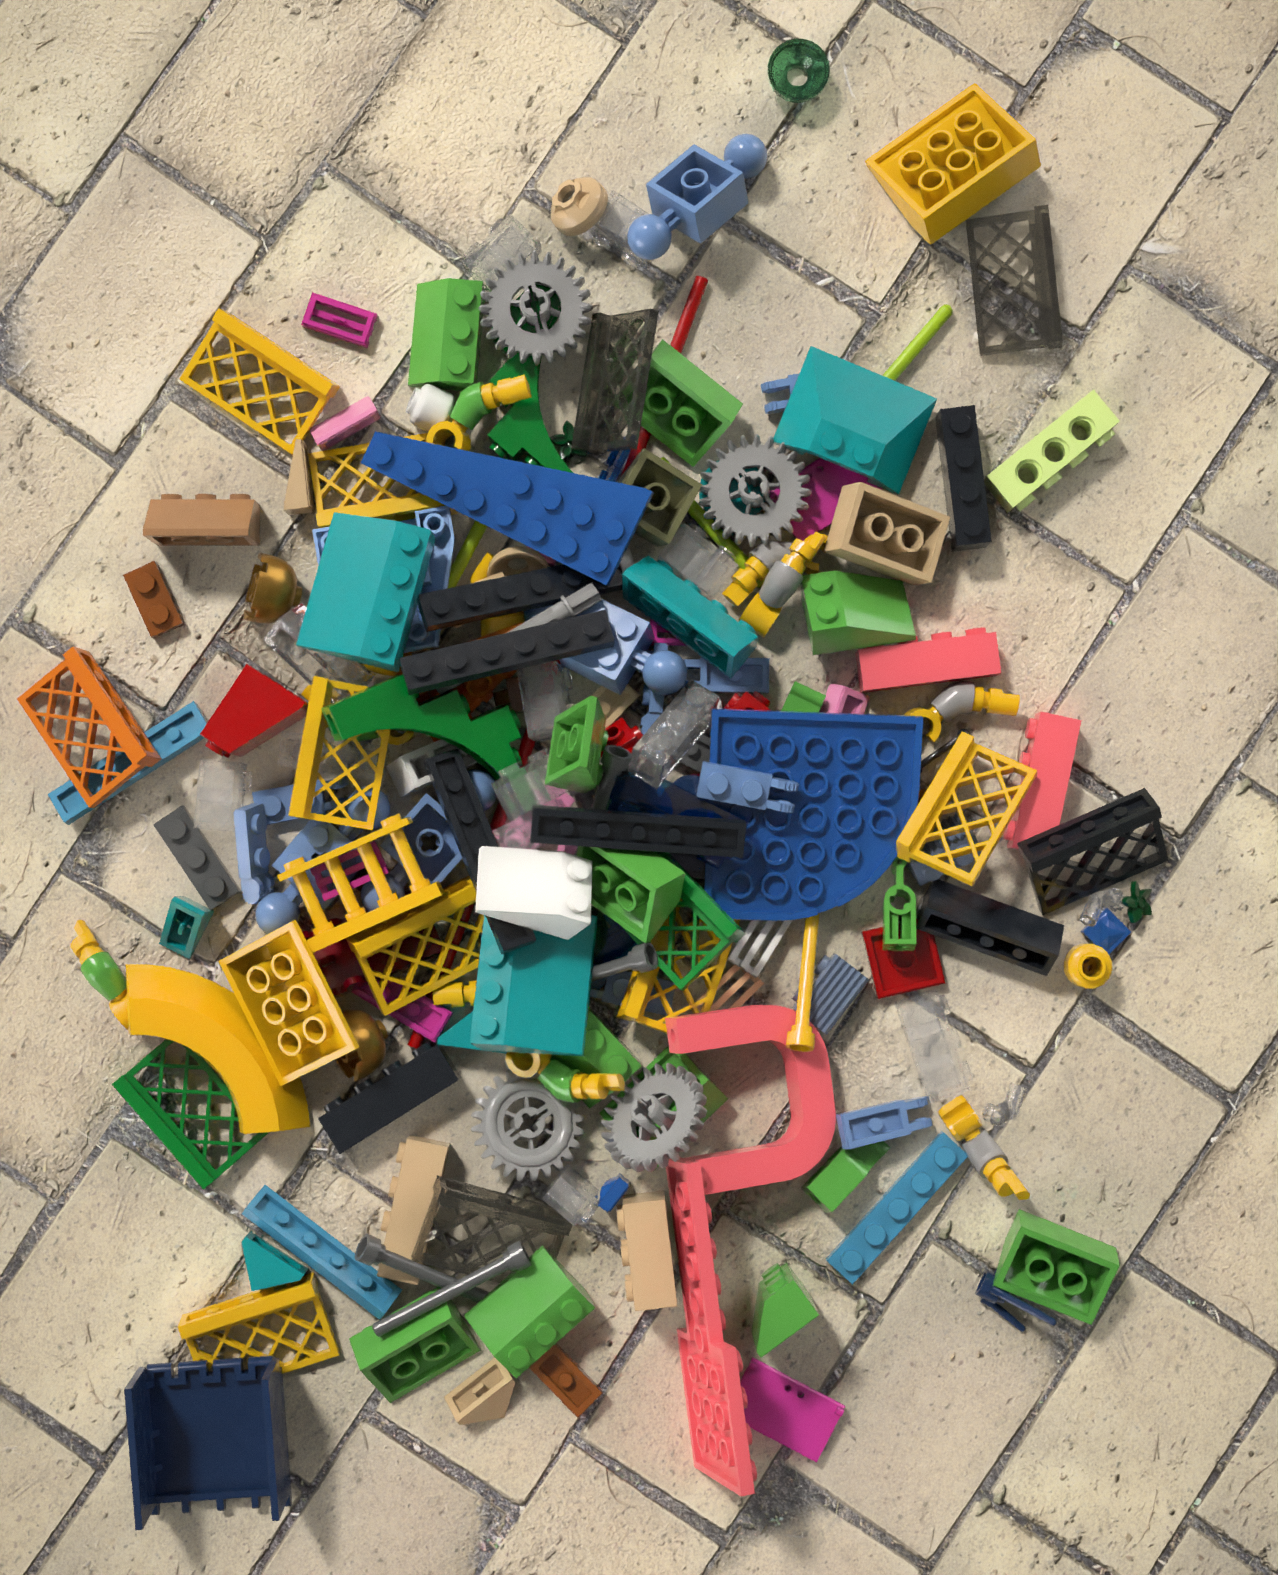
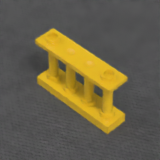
M398 813L380 821L382 829L308 862H305L302 856L283 865L286 871L277 875L279 881L293 877L315 926L312 929L315 936L306 940L312 953L445 893L440 881L431 884L429 878H424L402 828L413 823L411 816L402 819ZM387 834L390 835L412 884L409 886L411 893L401 898H398L396 892L392 893L370 844L371 841ZM356 848L379 897V900H377L379 907L367 913L364 907L360 908L338 859V856ZM324 862L347 912L344 915L347 922L334 927L332 921L328 922L306 874V870Z

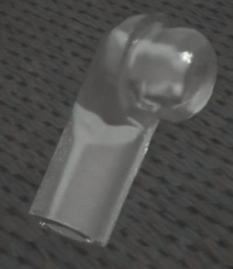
M1112 887L1092 894L1082 911L1080 921L1086 926L1093 927L1096 925L1103 909L1109 907L1114 912L1117 909L1121 911L1125 907L1121 902L1124 897L1123 892Z
M1011 1082L1005 1101L997 1105L988 1103L984 1106L982 1110L983 1119L990 1122L993 1126H1001L1017 1117L1027 1088Z

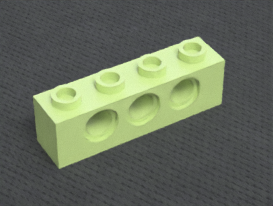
M1093 389L984 478L985 486L1007 513L1015 507L1022 511L1036 499L1032 494L1042 485L1048 490L1062 478V475L1059 473L1060 470L1068 464L1075 468L1089 456L1085 451L1094 443L1101 447L1115 435L1112 428L1120 421ZM1078 425L1083 427L1087 433L1086 440H1077L1072 435V426ZM1045 448H1056L1060 453V461L1052 462L1048 460L1045 456ZM1021 468L1031 470L1034 475V482L1030 484L1022 482L1019 479L1018 470Z

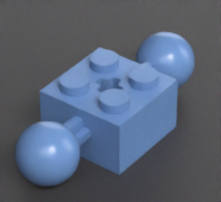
M752 134L737 135L726 145L724 161L697 145H692L646 184L652 214L642 215L630 225L627 240L632 252L646 260L661 257L670 247L672 240L671 231L674 229L679 230L700 244L748 204L744 179L753 178L764 169L767 162V150L764 143Z
M604 599L577 615L580 616L605 610L615 644L614 647L560 659L562 666L619 695L622 694L635 670L643 674L646 686L654 693L670 695L682 688L687 678V667L684 660L675 652L668 650L658 651L653 654L647 652L655 639L650 622ZM553 605L524 611L525 622Z
M468 770L482 808L486 811L496 801L498 793L497 784L494 778L483 770ZM426 793L406 815V817L411 816L413 823L402 829L424 878H429L431 884L437 881L441 883L459 863L462 856L441 805ZM433 834L436 835L438 838L436 845L439 848L435 852L431 849L424 852L421 849L423 842L420 838L423 835L427 837ZM389 835L381 843L380 847L398 863L390 873L385 874L392 893L396 892L398 898L405 896L404 887L410 879ZM372 881L363 884L361 889L362 905L369 912L379 907L377 903L379 897Z
M372 788L364 793L366 797L369 799V801L371 798ZM355 790V791L349 796V798H351V797L354 796L356 793H358V791ZM381 790L379 791L373 830L381 827L380 821L387 819L390 815L389 800ZM359 796L346 805V812L352 820L366 822L369 807L362 797ZM310 820L272 866L280 873L286 871L283 865L302 856L305 862L317 858L318 855L326 854L353 842L363 830H371L344 825L338 827L333 823ZM356 856L341 863L343 870L362 862L361 856ZM310 869L306 870V874L324 911L331 910L340 899V896L337 895L324 901L314 875H312ZM328 869L321 872L323 878L330 876ZM362 870L346 876L348 881H354ZM293 877L288 878L291 884L283 893L275 892L268 894L257 905L255 912L256 922L266 934L277 930L291 921L296 920L299 923V905L303 900ZM334 882L327 884L329 891L336 889Z

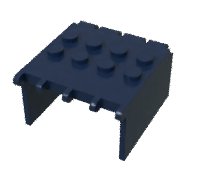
M274 1356L249 1357L248 1369L245 1370L242 1358L213 1360V1372H209L208 1360L179 1362L178 1374H174L172 1362L147 1364V1368L139 1367L124 1389L135 1530H143L150 1515L160 1514V1503L181 1502L182 1513H191V1501L216 1500L217 1511H225L226 1499L251 1497L252 1509H257L261 1506L262 1496H270L272 1521H279L284 1507L292 1505L282 1367L279 1365V1358H274Z

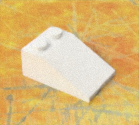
M488 846L479 848L475 913L567 940L591 924V860L563 851Z

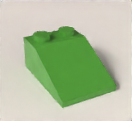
M836 570L802 575L801 601L813 655L916 640L903 581Z
M589 696L555 717L544 785L579 793H586L596 788V785H599L603 774L602 765H600L601 751H604L607 745L608 732L605 731L606 718L598 697Z

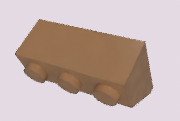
M162 494L161 499L150 500L143 526V536L157 546H260V505L254 499H251V496L248 494H231L230 499H216V495L196 494L195 499H182V495Z

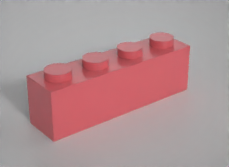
M981 627L965 630L966 636L952 637V632L931 634V640L918 642V637L916 636V640L899 642L897 645H879L858 649L855 655L860 693L997 676L1001 674L996 632L986 633V628Z
M1038 712L1035 714L1034 719L1029 718L1025 738L1030 740L1027 752L1021 753L1019 763L1037 770V776L1014 814L1013 820L1010 821L1004 831L1003 839L1008 840L1007 848L1019 850L1017 843L1060 825L1082 720L1046 712ZM1024 776L1021 777L1020 785L1022 784L1023 780L1025 779Z

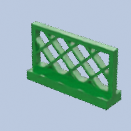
M657 852L685 872L681 893L683 901H679L676 907H690L693 910V926H675V907L669 915V926H661L658 930L669 931L668 951H656L658 967L681 991H684L732 942L737 943L746 933L670 853ZM699 919L707 926H699ZM623 928L638 945L644 943ZM675 931H693L692 951H674ZM699 931H713L721 940L711 951H699ZM660 956H668V963ZM674 956H692V968L681 979L674 972ZM698 956H705V957L698 963Z
M165 1039L125 1075H122L112 1083V1086L200 1187L205 1190L262 1140L268 1132L256 1134L247 1143L233 1142L234 1121H239V1119L235 1117V1104L228 1087L201 1056L184 1045L182 1046L186 1049L185 1065L165 1064L166 1049L174 1043V1041ZM161 1054L160 1063H150ZM190 1055L199 1065H189ZM145 1067H160L158 1088L143 1087L134 1076ZM164 1068L185 1069L183 1089L163 1088ZM189 1069L204 1070L209 1075L208 1091L187 1090ZM213 1081L223 1092L212 1091ZM148 1091L158 1092L157 1102L148 1093ZM162 1092L183 1093L181 1114L166 1113L161 1108ZM187 1094L207 1095L206 1115L185 1114ZM212 1095L227 1096L232 1102L231 1117L210 1116ZM170 1117L181 1118L180 1128ZM185 1118L205 1119L204 1140H190L184 1134ZM210 1120L230 1121L229 1142L208 1140ZM194 1144H203V1155ZM208 1144L228 1145L227 1161L218 1169H215L207 1160ZM232 1146H243L232 1155Z

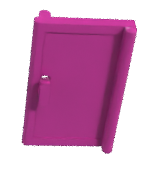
M819 457L807 465L799 474L810 476V481L801 487L810 489L812 493L808 497L801 498L802 501L808 503L809 508L807 510H797L802 516L803 521H790L794 530L792 534L795 539L804 541L808 536L815 532L819 533L831 525L842 486L862 482L880 490L883 489L866 482L868 477ZM780 489L770 491V499L775 504L778 501Z
M752 1357L740 1379L748 1401L747 1408L744 1409L746 1423H748L750 1428L817 1462L840 1416L844 1413L845 1405Z

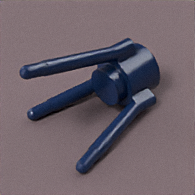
M997 1268L994 1273L989 1270L985 1271L975 1292V1295L981 1297V1303L991 1307L1021 1332L1026 1330L1025 1326L998 1303L1003 1304L1007 1301L1052 1326L1057 1324L1054 1318L1046 1315L1044 1312L1010 1295L1009 1292L993 1286Z

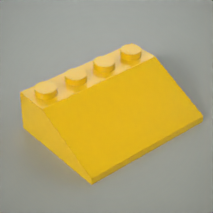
M976 83L969 86L865 160L866 166L909 224L930 245L1041 167L1036 139Z
M296 920L218 961L280 1086L359 1048Z

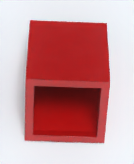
M246 664L200 735L208 739L205 746L220 756L229 758L232 754L242 757L306 717L308 703L259 670Z

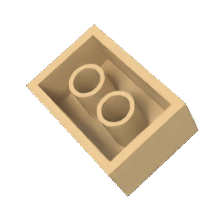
M862 482L842 486L823 552L911 585L932 583L950 516Z
M664 1190L623 1195V1204L617 1205L616 1212L619 1231H626V1239L621 1240V1256L623 1267L630 1266L631 1273L625 1275L627 1302L634 1301L635 1311L676 1307L677 1296Z

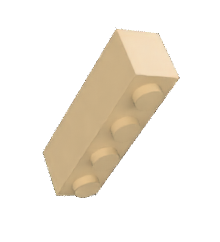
M410 1135L406 1143L400 1142L396 1163H401L399 1177L393 1176L390 1183L388 1197H392L394 1200L391 1211L385 1210L381 1231L386 1232L384 1241L386 1250L424 1265L451 1143ZM382 1263L375 1265L379 1266L378 1277L418 1285L421 1280Z

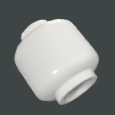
M425 384L421 389L415 388L406 408V413L410 414L411 424L429 431L438 422H452L453 419L450 417V414L455 405V397L450 392L431 384Z

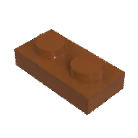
M152 561L123 575L146 628L153 639L185 625L157 562Z
M557 1343L529 1367L577 1418L603 1393V1390Z

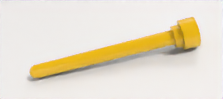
M820 913L805 918L795 1025L791 1026V1031L787 1032L786 1048L800 1052L813 1051L815 1044V1034L812 1033V1027L809 1026Z

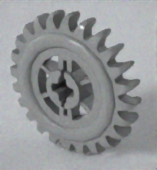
M533 250L529 262L526 261L520 252L518 254V265L513 264L509 258H506V272L498 267H494L498 281L489 278L485 280L486 285L492 292H480L481 298L489 303L478 307L481 313L489 315L481 320V325L483 327H493L486 334L487 339L499 338L495 345L496 350L508 347L507 358L509 359L514 357L517 352L520 353V363L522 364L527 361L529 356L533 357L535 365H539L541 356H545L549 363H553L554 352H557L563 358L566 357L564 348L566 345L573 349L577 348V343L573 337L584 338L586 336L585 331L580 328V325L591 324V319L584 316L583 313L591 311L593 305L582 302L591 295V292L588 289L579 290L585 283V278L580 277L573 280L576 267L573 265L564 271L565 260L563 257L553 265L550 252H547L543 261H539L536 250ZM536 285L549 287L550 290L545 292L542 289L536 288ZM524 288L525 292L521 295L520 300H513V297L519 290ZM529 288L532 289L534 299L540 306L539 314L543 327L541 330L537 314L531 308L532 299ZM555 293L561 302V312L551 308L550 298ZM511 306L519 307L522 318L517 325L511 316ZM550 316L559 317L554 326L548 329L546 322L550 319ZM527 322L529 325L535 326L536 333L522 330L521 327Z
M756 434L753 444L749 445L745 436L742 435L740 447L738 448L731 440H728L729 453L726 454L717 448L716 454L720 461L716 462L710 459L706 461L712 473H700L701 478L708 482V484L702 485L699 492L708 496L700 499L699 505L711 507L704 513V518H716L712 524L713 530L725 527L722 534L723 539H728L733 533L736 534L735 543L737 545L741 544L745 537L748 538L750 547L755 546L757 538H761L763 544L767 546L770 535H773L776 540L781 541L780 530L784 529L792 533L794 530L790 521H803L802 516L797 510H807L809 508L808 503L801 500V498L808 497L812 493L810 489L801 487L810 481L809 475H799L805 469V463L793 464L797 458V451L784 455L786 451L785 442H782L775 449L772 436L768 438L765 445H761L760 436ZM754 467H758V468H759L758 472H757V471H750V472H747V473H746V472L744 471L745 469H748V468H754ZM764 469L772 473L779 483H769L763 474ZM735 479L738 482V490L729 494L731 483ZM746 482L754 487L760 486L762 497L755 492L749 493ZM780 489L779 498L775 504L770 499V491ZM741 498L742 502L747 506L745 514L735 508L731 502L732 499ZM761 507L765 511L764 514L749 515L751 508Z
M655 1063V1075L643 1067L644 1080L641 1081L633 1074L631 1079L633 1080L634 1087L630 1088L625 1085L624 1097L611 1095V1098L618 1104V1107L615 1109L605 1107V1111L614 1119L601 1121L603 1126L611 1131L602 1132L601 1135L609 1142L605 1143L604 1146L611 1153L612 1159L620 1163L625 1169L632 1168L636 1172H642L646 1169L648 1172H652L656 1169L657 1164L663 1169L668 1166L669 1159H672L674 1162L679 1160L680 1151L685 1153L689 1151L688 1143L690 1141L695 1142L698 1136L695 1134V1131L701 1130L704 1126L700 1119L707 1114V1110L703 1107L707 1102V1097L703 1094V1085L697 1081V1077L682 1066H678L676 1069L674 1065L667 1063L666 1072L661 1065ZM673 1100L675 1101L677 1111L668 1109ZM637 1126H640V1127H639V1138L637 1137V1132H636V1127H637ZM651 1136L657 1137L655 1140H649Z
M508 1069L506 1071V1082L498 1076L493 1078L497 1089L490 1086L483 1087V1091L489 1097L488 1099L477 1098L475 1100L476 1104L483 1108V1111H475L471 1114L473 1118L481 1121L480 1124L471 1128L472 1132L482 1133V1137L475 1141L474 1145L487 1146V1149L481 1155L482 1159L492 1155L495 1157L491 1169H495L501 1164L505 1165L504 1177H507L515 1169L517 1181L523 1179L526 1171L529 1172L533 1182L537 1180L539 1170H541L545 1178H549L551 1176L550 1165L558 1171H562L563 1164L560 1158L572 1161L573 1155L569 1148L579 1149L581 1147L580 1143L574 1139V1136H580L585 1133L583 1129L576 1126V1123L583 1121L585 1117L574 1112V1110L581 1106V1102H565L555 1098L537 1079L540 1075L539 1073L528 1078L516 1077ZM523 1098V1109L519 1110L516 1114L507 1111V1108L513 1102ZM528 1098L538 1100L544 1105L539 1109L529 1107ZM543 1110L547 1111L534 1121L531 1130H521L515 1136H510L520 1128V1125L524 1122L523 1119H533ZM549 1115L553 1117L552 1131L544 1128L545 1118ZM504 1116L511 1119L510 1130L507 1132L504 1130ZM541 1133L550 1136L544 1145L534 1149V1138ZM517 1139L527 1141L528 1149L516 1146L513 1142Z

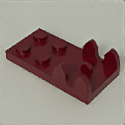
M411 890L405 892V895L410 894ZM346 918L328 920V922L332 921L334 927L347 922ZM433 925L430 937L441 940L435 925ZM424 929L417 933L423 934ZM302 931L306 940L315 936L313 931ZM409 936L403 939L399 953L414 957L420 938ZM346 938L313 952L335 999L369 985L356 955L351 951ZM427 941L421 960L425 961L439 955L442 946ZM378 952L366 958L371 970L383 973L389 954ZM396 957L390 975L410 967L412 962ZM375 976L376 981L381 979Z

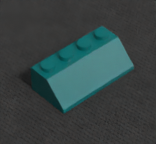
M648 555L627 568L622 574L623 598L729 678L735 675L756 649L758 636L755 635L756 631L751 625L743 620L738 622L729 616V612L724 605L716 600L709 601L701 595V590L693 582L687 579L682 581L674 575L673 569L663 560L658 559L655 561Z

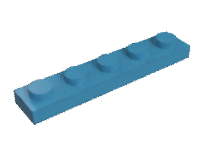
M194 701L144 732L162 759L152 767L145 766L96 807L205 738L200 733L208 721L198 704ZM116 752L113 772L122 773L132 764L124 752ZM107 757L92 765L91 769L105 770ZM90 773L88 788L93 795L102 789L104 774ZM71 780L48 794L61 819L67 825L95 809L88 807Z
M941 1131L829 1254L826 1261L853 1285L968 1157L966 1152Z
M267 1185L261 1188L242 1212V1215L379 1320L401 1293V1288L387 1278L378 1277V1271L372 1266L356 1261L354 1252Z

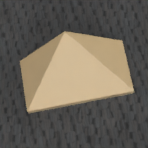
M494 1357L448 1393L444 1399L459 1425L504 1418L514 1389L515 1380L512 1374Z

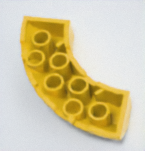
M125 964L129 1035H149L165 1038L184 1045L206 1060L217 1071L228 1087L236 1107L241 1133L276 1132L310 1127L308 1104L301 1078L298 1077L280 1086L233 992L216 982L187 971L156 965Z

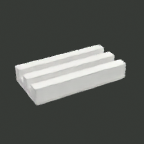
M751 920L744 931L746 934L737 942L727 960L757 978L792 920H779L782 922L755 967L750 966L749 963L776 921L768 920L748 953L741 960L737 956L760 921Z

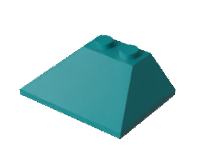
M810 346L773 437V442L779 446L782 442H785L784 445L788 450L797 451L800 455L808 452L868 477L866 482L898 495L937 398Z

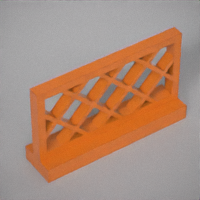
M73 646L63 654L65 660L18 697L17 700L88 807L95 808L145 766L152 767L162 758L91 653ZM68 670L74 676L72 692L59 690L60 678ZM41 692L49 693L46 713L37 712L31 703ZM58 695L71 696L68 716L55 714ZM80 697L88 698L93 704L90 719L77 717ZM54 719L67 720L64 740L55 739L52 734ZM76 721L89 723L86 743L73 741ZM98 724L107 725L111 731L109 746L95 744ZM72 746L86 747L82 767L73 766L70 761ZM94 749L108 750L105 770L91 769ZM116 752H124L132 763L122 773L113 772ZM90 773L104 774L102 789L93 795L88 788Z

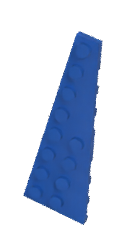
M376 431L361 461V464L606 586L610 585L654 492L642 487Z

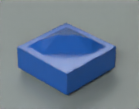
M1104 907L1080 931L1092 944L1102 947L1109 954L1131 933L1107 907Z
M620 1173L616 1177L607 1180L601 1187L598 1206L607 1213L611 1212L629 1188V1180Z

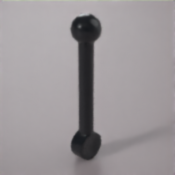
M960 729L956 737L921 761L920 774L922 773V768L953 747L961 732L969 735L970 732L967 729Z

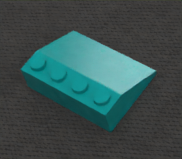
M334 512L296 646L399 672V658H402L417 608L416 599L418 594L421 593L436 540L432 530L399 521Z
M484 915L470 1044L483 1051L584 1056L598 917L591 915V924L569 940L533 930L536 937L535 943L501 955L488 920Z

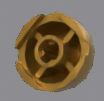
M259 553L258 559L262 562V565L254 564L245 600L252 603L251 612L244 610V620L269 624L284 619L291 607L298 608L303 589L297 586V576L290 564L276 556Z
M345 1010L342 1013L359 1048L335 1059L345 1076L348 1078L354 1076V1081L356 1082L368 1076L379 1067L385 1057L386 1044L384 1039L388 1038V1034L380 1020L375 1021L369 1014L361 1010Z

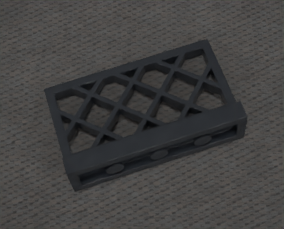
M1145 788L1017 843L1019 852L1025 860L1037 905L1042 915L1169 861L1159 821L1162 818L1161 810ZM1149 824L1142 835L1133 832L1135 829ZM1118 837L1111 849L1101 846L1103 843ZM1128 839L1137 841L1130 854L1120 852ZM1147 845L1156 847V853L1145 858L1140 857ZM1086 851L1079 862L1070 860L1071 857ZM1096 853L1106 855L1098 868L1089 866ZM1115 859L1125 861L1120 869L1113 872L1108 871ZM1054 865L1048 876L1038 874V871ZM1064 867L1074 869L1067 881L1057 879ZM1084 872L1093 875L1088 883L1081 886L1077 885ZM1052 886L1061 888L1056 897L1045 900Z

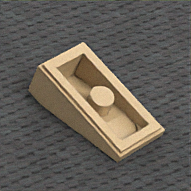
M296 439L286 489L283 509L288 515L314 513L315 510L308 457L309 451L308 446L301 439Z

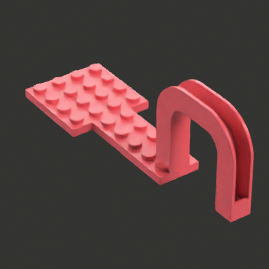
M749 1005L665 1018L670 1053L684 1054L768 1041L777 1047L784 1060L791 1119L787 1131L780 1139L757 1146L686 1158L680 1157L676 1162L669 1159L668 1166L666 1167L686 1327L677 1329L694 1467L741 1497L755 1494L753 1482L757 1480V1470L754 1461L750 1459L749 1445L752 1444V1433L750 1426L745 1421L744 1414L748 1401L745 1389L740 1383L739 1372L743 1370L742 1358L735 1346L723 1340L722 1331L726 1329V1320L723 1311L719 1309L718 1295L721 1294V1282L719 1276L714 1271L713 1259H716L717 1251L713 1238H710L708 1224L712 1222V1213L708 1202H705V1195L783 1182L802 1176L823 1158L831 1144L836 1125L830 1064L825 1043L815 1026L809 1022V1026L812 1027V1033L815 1034L814 1050L800 1052L786 1048L787 1032L791 1031L792 1025H795L796 1011L777 1005Z

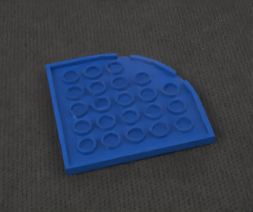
M712 708L709 762L772 774V777L798 782L799 788L798 791L788 792L770 786L768 798L791 802L795 805L793 813L776 811L769 808L762 810L708 799L707 817L745 820L747 824L743 858L705 855L704 890L732 919L769 921L812 917L836 906H842L863 893L883 875L897 857L896 840L917 807L920 788L923 717Z

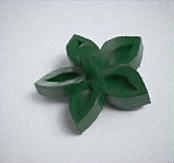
M566 420L563 425V434H555L550 437V440L553 444L561 446L560 457L562 460L567 459L572 451L579 457H586V449L583 442L587 440L590 431L579 429L575 432L573 425Z
M1131 881V896H1125L1121 901L1128 907L1127 914L1131 923L1139 921L1142 915H1152L1151 906L1146 902L1152 889L1140 890L1137 881Z

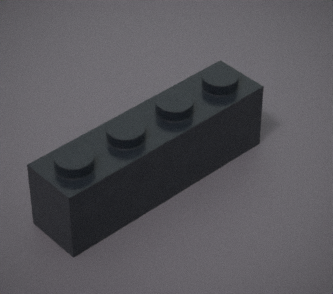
M975 405L940 409L935 420L947 516H950L948 526L951 550L954 552L986 548L992 540Z
M937 879L931 882L922 900L916 929L1047 976L1059 956L1064 925Z
M429 1041L411 1052L414 1058L402 1065L401 1061L397 1060L381 1070L385 1076L373 1083L368 1078L352 1088L355 1095L343 1101L339 1096L322 1107L325 1114L320 1116L318 1120L339 1154L460 1080V1074L442 1045L436 1044L432 1047Z

